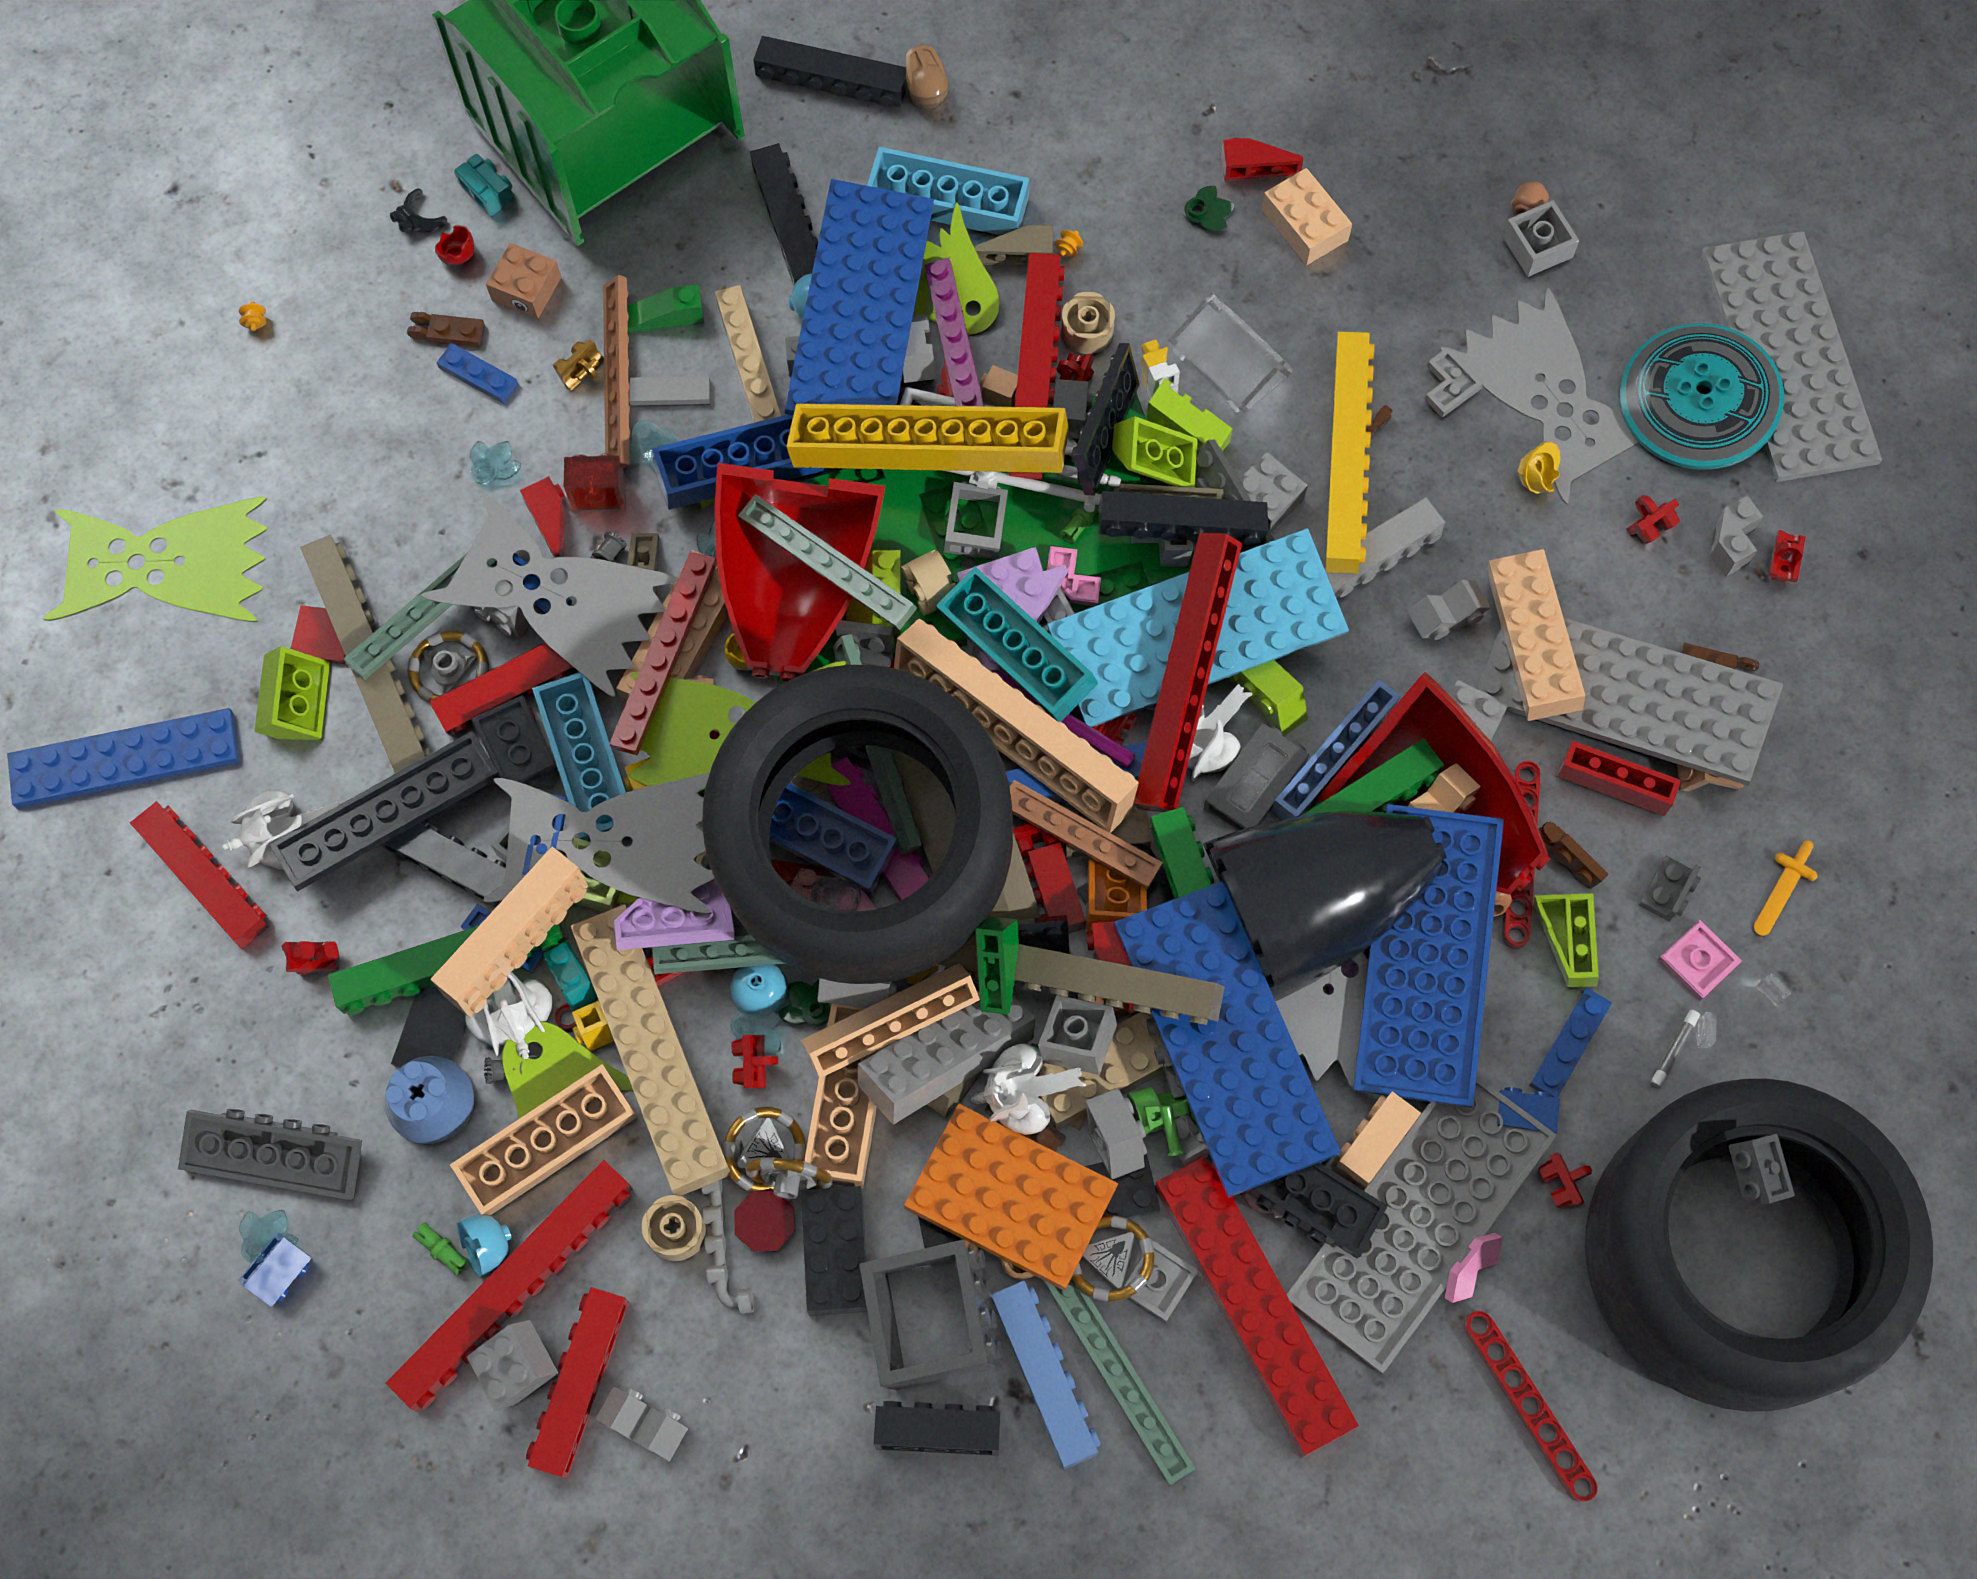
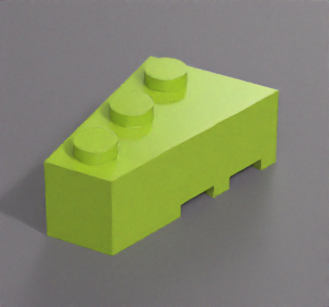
M1165 378L1148 402L1146 420L1197 438V450L1207 440L1215 439L1222 452H1224L1231 441L1233 428L1209 410L1204 409L1203 412L1190 403L1192 398L1185 393L1183 397L1169 387L1171 382Z
M1275 660L1228 677L1232 682L1240 684L1244 688V693L1252 692L1253 695L1248 698L1268 722L1282 732L1283 737L1308 720L1303 686Z
M1593 893L1534 895L1533 906L1567 987H1597L1599 974Z

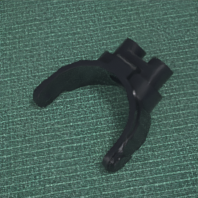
M419 188L410 192L403 205L390 213L391 220L394 223L398 222L401 232L408 230L421 233L431 232L445 225L447 218L445 216L424 218L410 209L409 205L412 201L423 194V191Z

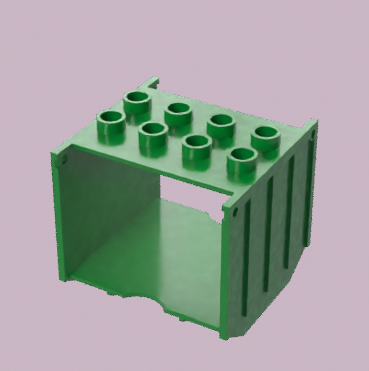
M468 0L446 15H443L439 10L432 14L465 114L577 246L584 242V238L580 235L582 231L578 218L721 124H724L737 140L745 136L729 38L724 33L721 34L701 0Z

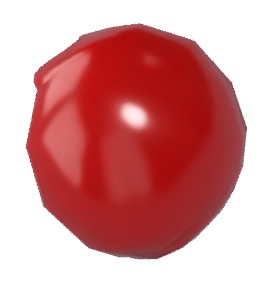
M454 225L452 233H441L440 241L435 245V253L444 264L450 266L459 265L468 261L473 256L475 248L474 239L469 229L465 226Z

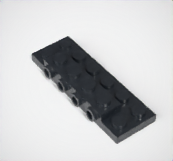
M1119 343L1115 354H1112L1110 367L1103 376V384L1100 390L1096 392L1093 408L1088 411L1085 427L1081 429L1078 444L1072 450V462L1076 464L1078 483L1082 485L1084 495L1095 496L1113 452L1114 424L1126 419L1140 385L1130 343Z
M1208 1152L1203 1162L1215 1169ZM1321 1163L1239 1193L1241 1196L1249 1194L1257 1199L1255 1204L1260 1209L1266 1212L1274 1210L1281 1214V1221L1287 1226L1294 1229L1300 1226L1308 1232L1307 1238L1319 1245H1323L1324 1242L1326 1244L1333 1243L1357 1259L1361 1257L1388 1207Z

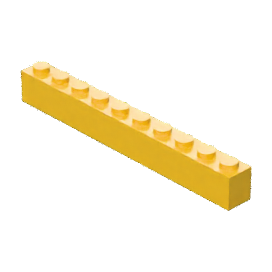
M1338 332L1325 569V572L1359 574L1360 563H1365L1366 547H1361V540H1366L1367 523H1362V516L1367 517L1368 500H1363V493L1368 494L1369 477H1364V471H1369L1370 454H1365V448H1370L1371 432H1366V426H1371L1372 409H1367V403L1372 404L1373 387H1368V381L1373 382L1374 365L1368 364L1369 360H1374L1375 344L1369 343L1370 333Z

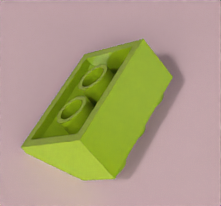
M1136 416L1114 424L1112 450L1128 470L1177 487H1195L1197 438Z
M873 550L869 552L864 570L902 595L901 551ZM852 597L846 610V621L893 627L894 640H897L902 634V628L898 630Z
M283 646L264 654L254 732L276 739H321L330 661Z

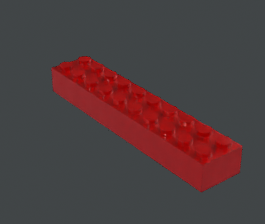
M1204 1156L1156 1181L1155 1189L1302 1459L1355 1430L1359 1425L1233 1197L1227 1198L1216 1169L1203 1162Z

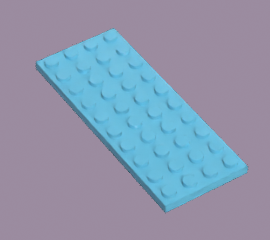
M1308 528L1240 553L1208 684L1349 632ZM1189 572L1047 624L1050 635L1088 668L1098 682L1095 688L1078 704L1085 724L1094 727L1157 704Z

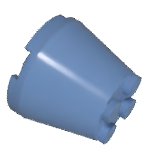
M423 1056L413 1059L400 1067L389 1080L385 1094V1110L388 1120L401 1136L414 1143L425 1145L448 1141L457 1136L472 1117L475 1106L472 1082L467 1073L449 1059L439 1056ZM417 1088L425 1093L422 1099L414 1093Z

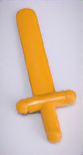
M1806 840L1802 843L1794 859L1781 852L1775 855V861L1784 866L1785 869L1754 923V930L1758 935L1765 936L1770 933L1801 876L1809 881L1816 880L1817 872L1804 865L1814 847L1811 841Z

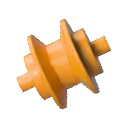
M1063 230L1060 234L1062 239L1055 241V246L1061 257L1074 258L1078 255L1077 249L1083 247L1084 243L1077 230Z
M254 301L242 305L239 308V314L242 316L239 319L240 325L251 331H256V329L263 327L266 324V318L263 317L266 309Z

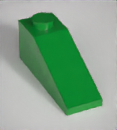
M699 284L672 287L627 305L629 315L627 321L628 332L704 323Z
M989 917L975 928L981 1012L1008 1015L1011 1010L1019 950L1017 919Z

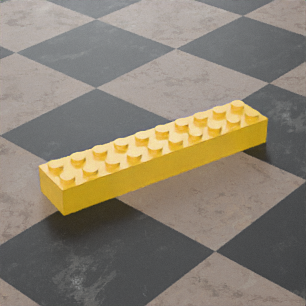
M796 404L786 447L793 467L1062 473L1069 427L1065 408Z

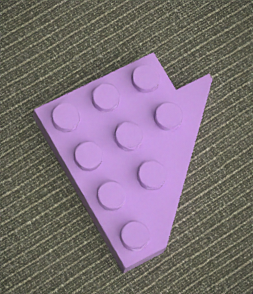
M1036 547L976 566L1038 624L1054 598L1055 592L1068 573L1066 565L1043 571ZM973 568L958 572L959 581ZM980 651L985 668L994 673L1002 671Z
M712 880L691 891L692 895L706 905L710 913L689 911L639 897L614 920L616 949L625 950L734 940L731 907L717 883Z

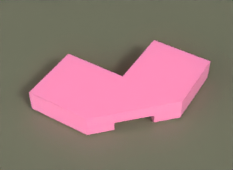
M1050 546L1047 570L1066 565L1068 573L1060 588L1068 601L1073 604L1098 606L1101 578L1074 574L1077 549Z
M1491 1233L1477 1237L1468 1246L1470 1250L1468 1255L1461 1263L1457 1261L1449 1272L1445 1299L1454 1303L1473 1297L1478 1270L1498 1264L1503 1239L1501 1235Z

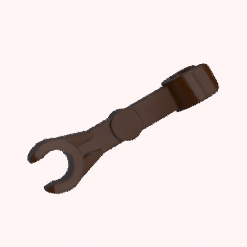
M1384 405L1379 410L1372 425L1366 428V432H1371V438L1376 429L1381 428L1391 418L1393 410L1387 405Z

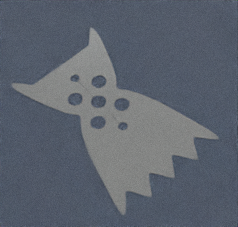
M1547 288L1544 310H1539L1529 304L1518 301V324L1492 315L1493 337L1491 339L1467 329L1465 331L1467 353L1451 350L1484 383L1483 387L1495 397L1524 415L1540 420L1544 424V442H1553L1560 450L1561 459L1558 468L1560 475L1555 480V484L1561 498L1568 504L1572 480L1639 442L1629 431L1622 414L1586 396V378L1579 351L1552 291ZM1541 373L1545 375V381L1538 382L1535 376ZM1568 379L1574 382L1575 391L1571 394L1561 392L1559 383L1562 380ZM1536 395L1544 396L1548 401V405L1545 409L1537 410L1532 406L1531 399ZM1560 403H1568L1573 407V414L1570 417H1562L1558 414L1557 406ZM1588 410L1596 411L1599 415L1598 423L1594 425L1585 423L1583 420L1584 412ZM1559 426H1565L1570 429L1571 437L1566 441L1558 440L1554 435L1555 429ZM1592 438L1595 441V445L1588 447L1585 444V440Z
M480 493L489 516L448 587L424 592L421 595L429 600L456 605L493 608L519 606L529 624L555 652L605 693L612 697L615 696L613 686L606 671L612 669H633L635 667L625 652L622 643L650 640V636L639 621L638 614L665 612L666 608L652 588L677 582L678 578L658 571L601 559L582 557L546 559L543 557L536 542L497 501L485 493ZM518 550H525L530 555V561L524 566H518L513 562V554ZM495 558L497 566L494 568L488 567L487 560ZM556 568H562L568 573V579L563 584H555L550 578L551 572ZM526 575H537L540 578V586L535 590L526 589L523 585V579ZM501 580H508L513 585L512 592L507 596H500L495 591L496 584ZM568 597H575L577 603L574 606L567 605L566 599ZM539 598H545L550 601L551 609L546 614H538L533 609L534 602Z
M709 774L636 789L608 799L587 812H580L569 802L526 784L504 778H495V783L512 798L505 882L487 895L483 901L495 902L503 900L525 876L522 875L527 847L531 844L530 838L533 835L540 836V843L545 844L548 851L551 847L553 833L557 832L552 827V820L556 815L564 814L570 819V824L566 830L559 831L558 840L565 841H557L556 850L564 851L567 858L590 877L626 894L689 911L710 913L706 905L691 894V891L714 879L712 872L694 861L697 855L706 851L703 832L696 827V824L702 821L704 801L697 792L706 786ZM601 815L612 817L614 824L611 830L607 832L599 831L595 824L597 818ZM584 832L589 835L590 844L587 848L580 850L573 846L572 840L575 834ZM625 836H629L633 840L632 844L628 847L622 844V839ZM537 845L533 846L529 870L546 854H538L536 852ZM601 850L607 851L611 855L609 865L603 868L597 867L593 863L594 854Z
M1364 951L1351 959L1359 966V972L1355 977H1345L1341 972L1340 966L1314 983L1275 1001L1298 1054H1303L1315 1080H1319L1335 1060H1338L1351 1087L1354 1086L1368 959ZM1325 984L1333 986L1334 992L1331 995L1323 992Z

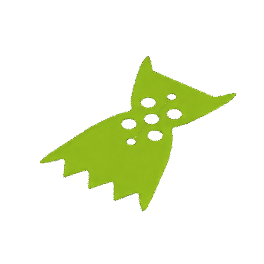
M266 497L245 499L190 513L163 523L142 536H135L132 532L121 526L87 514L65 509L54 510L59 517L71 526L64 598L60 605L47 613L42 619H57L86 610L116 598L127 592L130 588L136 587L155 599L177 607L238 620L256 621L257 618L242 607L239 602L259 592L263 587L246 578L242 573L263 561L265 557L244 544L267 530V527L248 518L246 514L259 506ZM155 538L165 539L167 542L166 549L160 553H154L150 549L152 540ZM114 539H122L126 547L123 552L113 554L109 551L110 542ZM134 554H140L145 559L144 565L136 570L131 569L128 566V559ZM183 556L185 558L184 563L176 565L174 562L176 557ZM95 558L98 560V565L93 568L89 567L88 561ZM155 569L161 570L164 573L163 581L157 585L150 584L147 581L149 572ZM111 571H119L123 578L120 584L110 586L106 583V575Z
M846 661L835 662V663H832V664L823 666V667H821V668H818V669H816V670L824 669V668H827V667H834V666L845 665L847 662H846ZM632 673L630 676L636 681L639 673ZM670 677L640 749L649 754L650 759L632 771L629 777L647 786H653L692 776L709 774L722 743L736 724L730 721L729 711L735 706H740L746 713L756 702L738 692L710 683ZM713 729H717L720 732V736L716 740L711 739L709 736L710 731ZM831 752L815 759L796 774L829 784H851L846 777L831 767Z

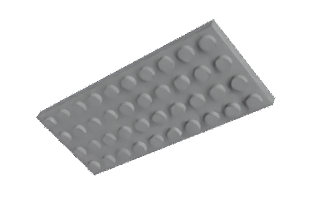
M1801 231L1704 248L1701 255L1725 327L1741 332L1758 343L1772 358L1782 378L1784 387L1782 416L1772 437L1764 445L1775 481L1781 482L1880 464L1882 456L1805 232Z
M1564 618L1586 695L1584 708L1580 711L1536 720L1749 786L1784 685L1783 683ZM1501 626L1477 689L1508 703L1507 711L1526 716Z
M1478 1076L1476 1077L1474 1105L1472 1108L1430 1102L1364 1190L1388 1207L1361 1257L1357 1259L1333 1243H1325L1286 1294L1291 1304L1382 1375L1447 1287L1451 1268L1457 1261L1461 1263L1470 1252L1468 1246L1475 1238L1486 1234L1557 1135ZM1499 1101L1503 1102L1540 1131L1503 1126V1119L1498 1113ZM1498 1118L1500 1120V1125H1497Z

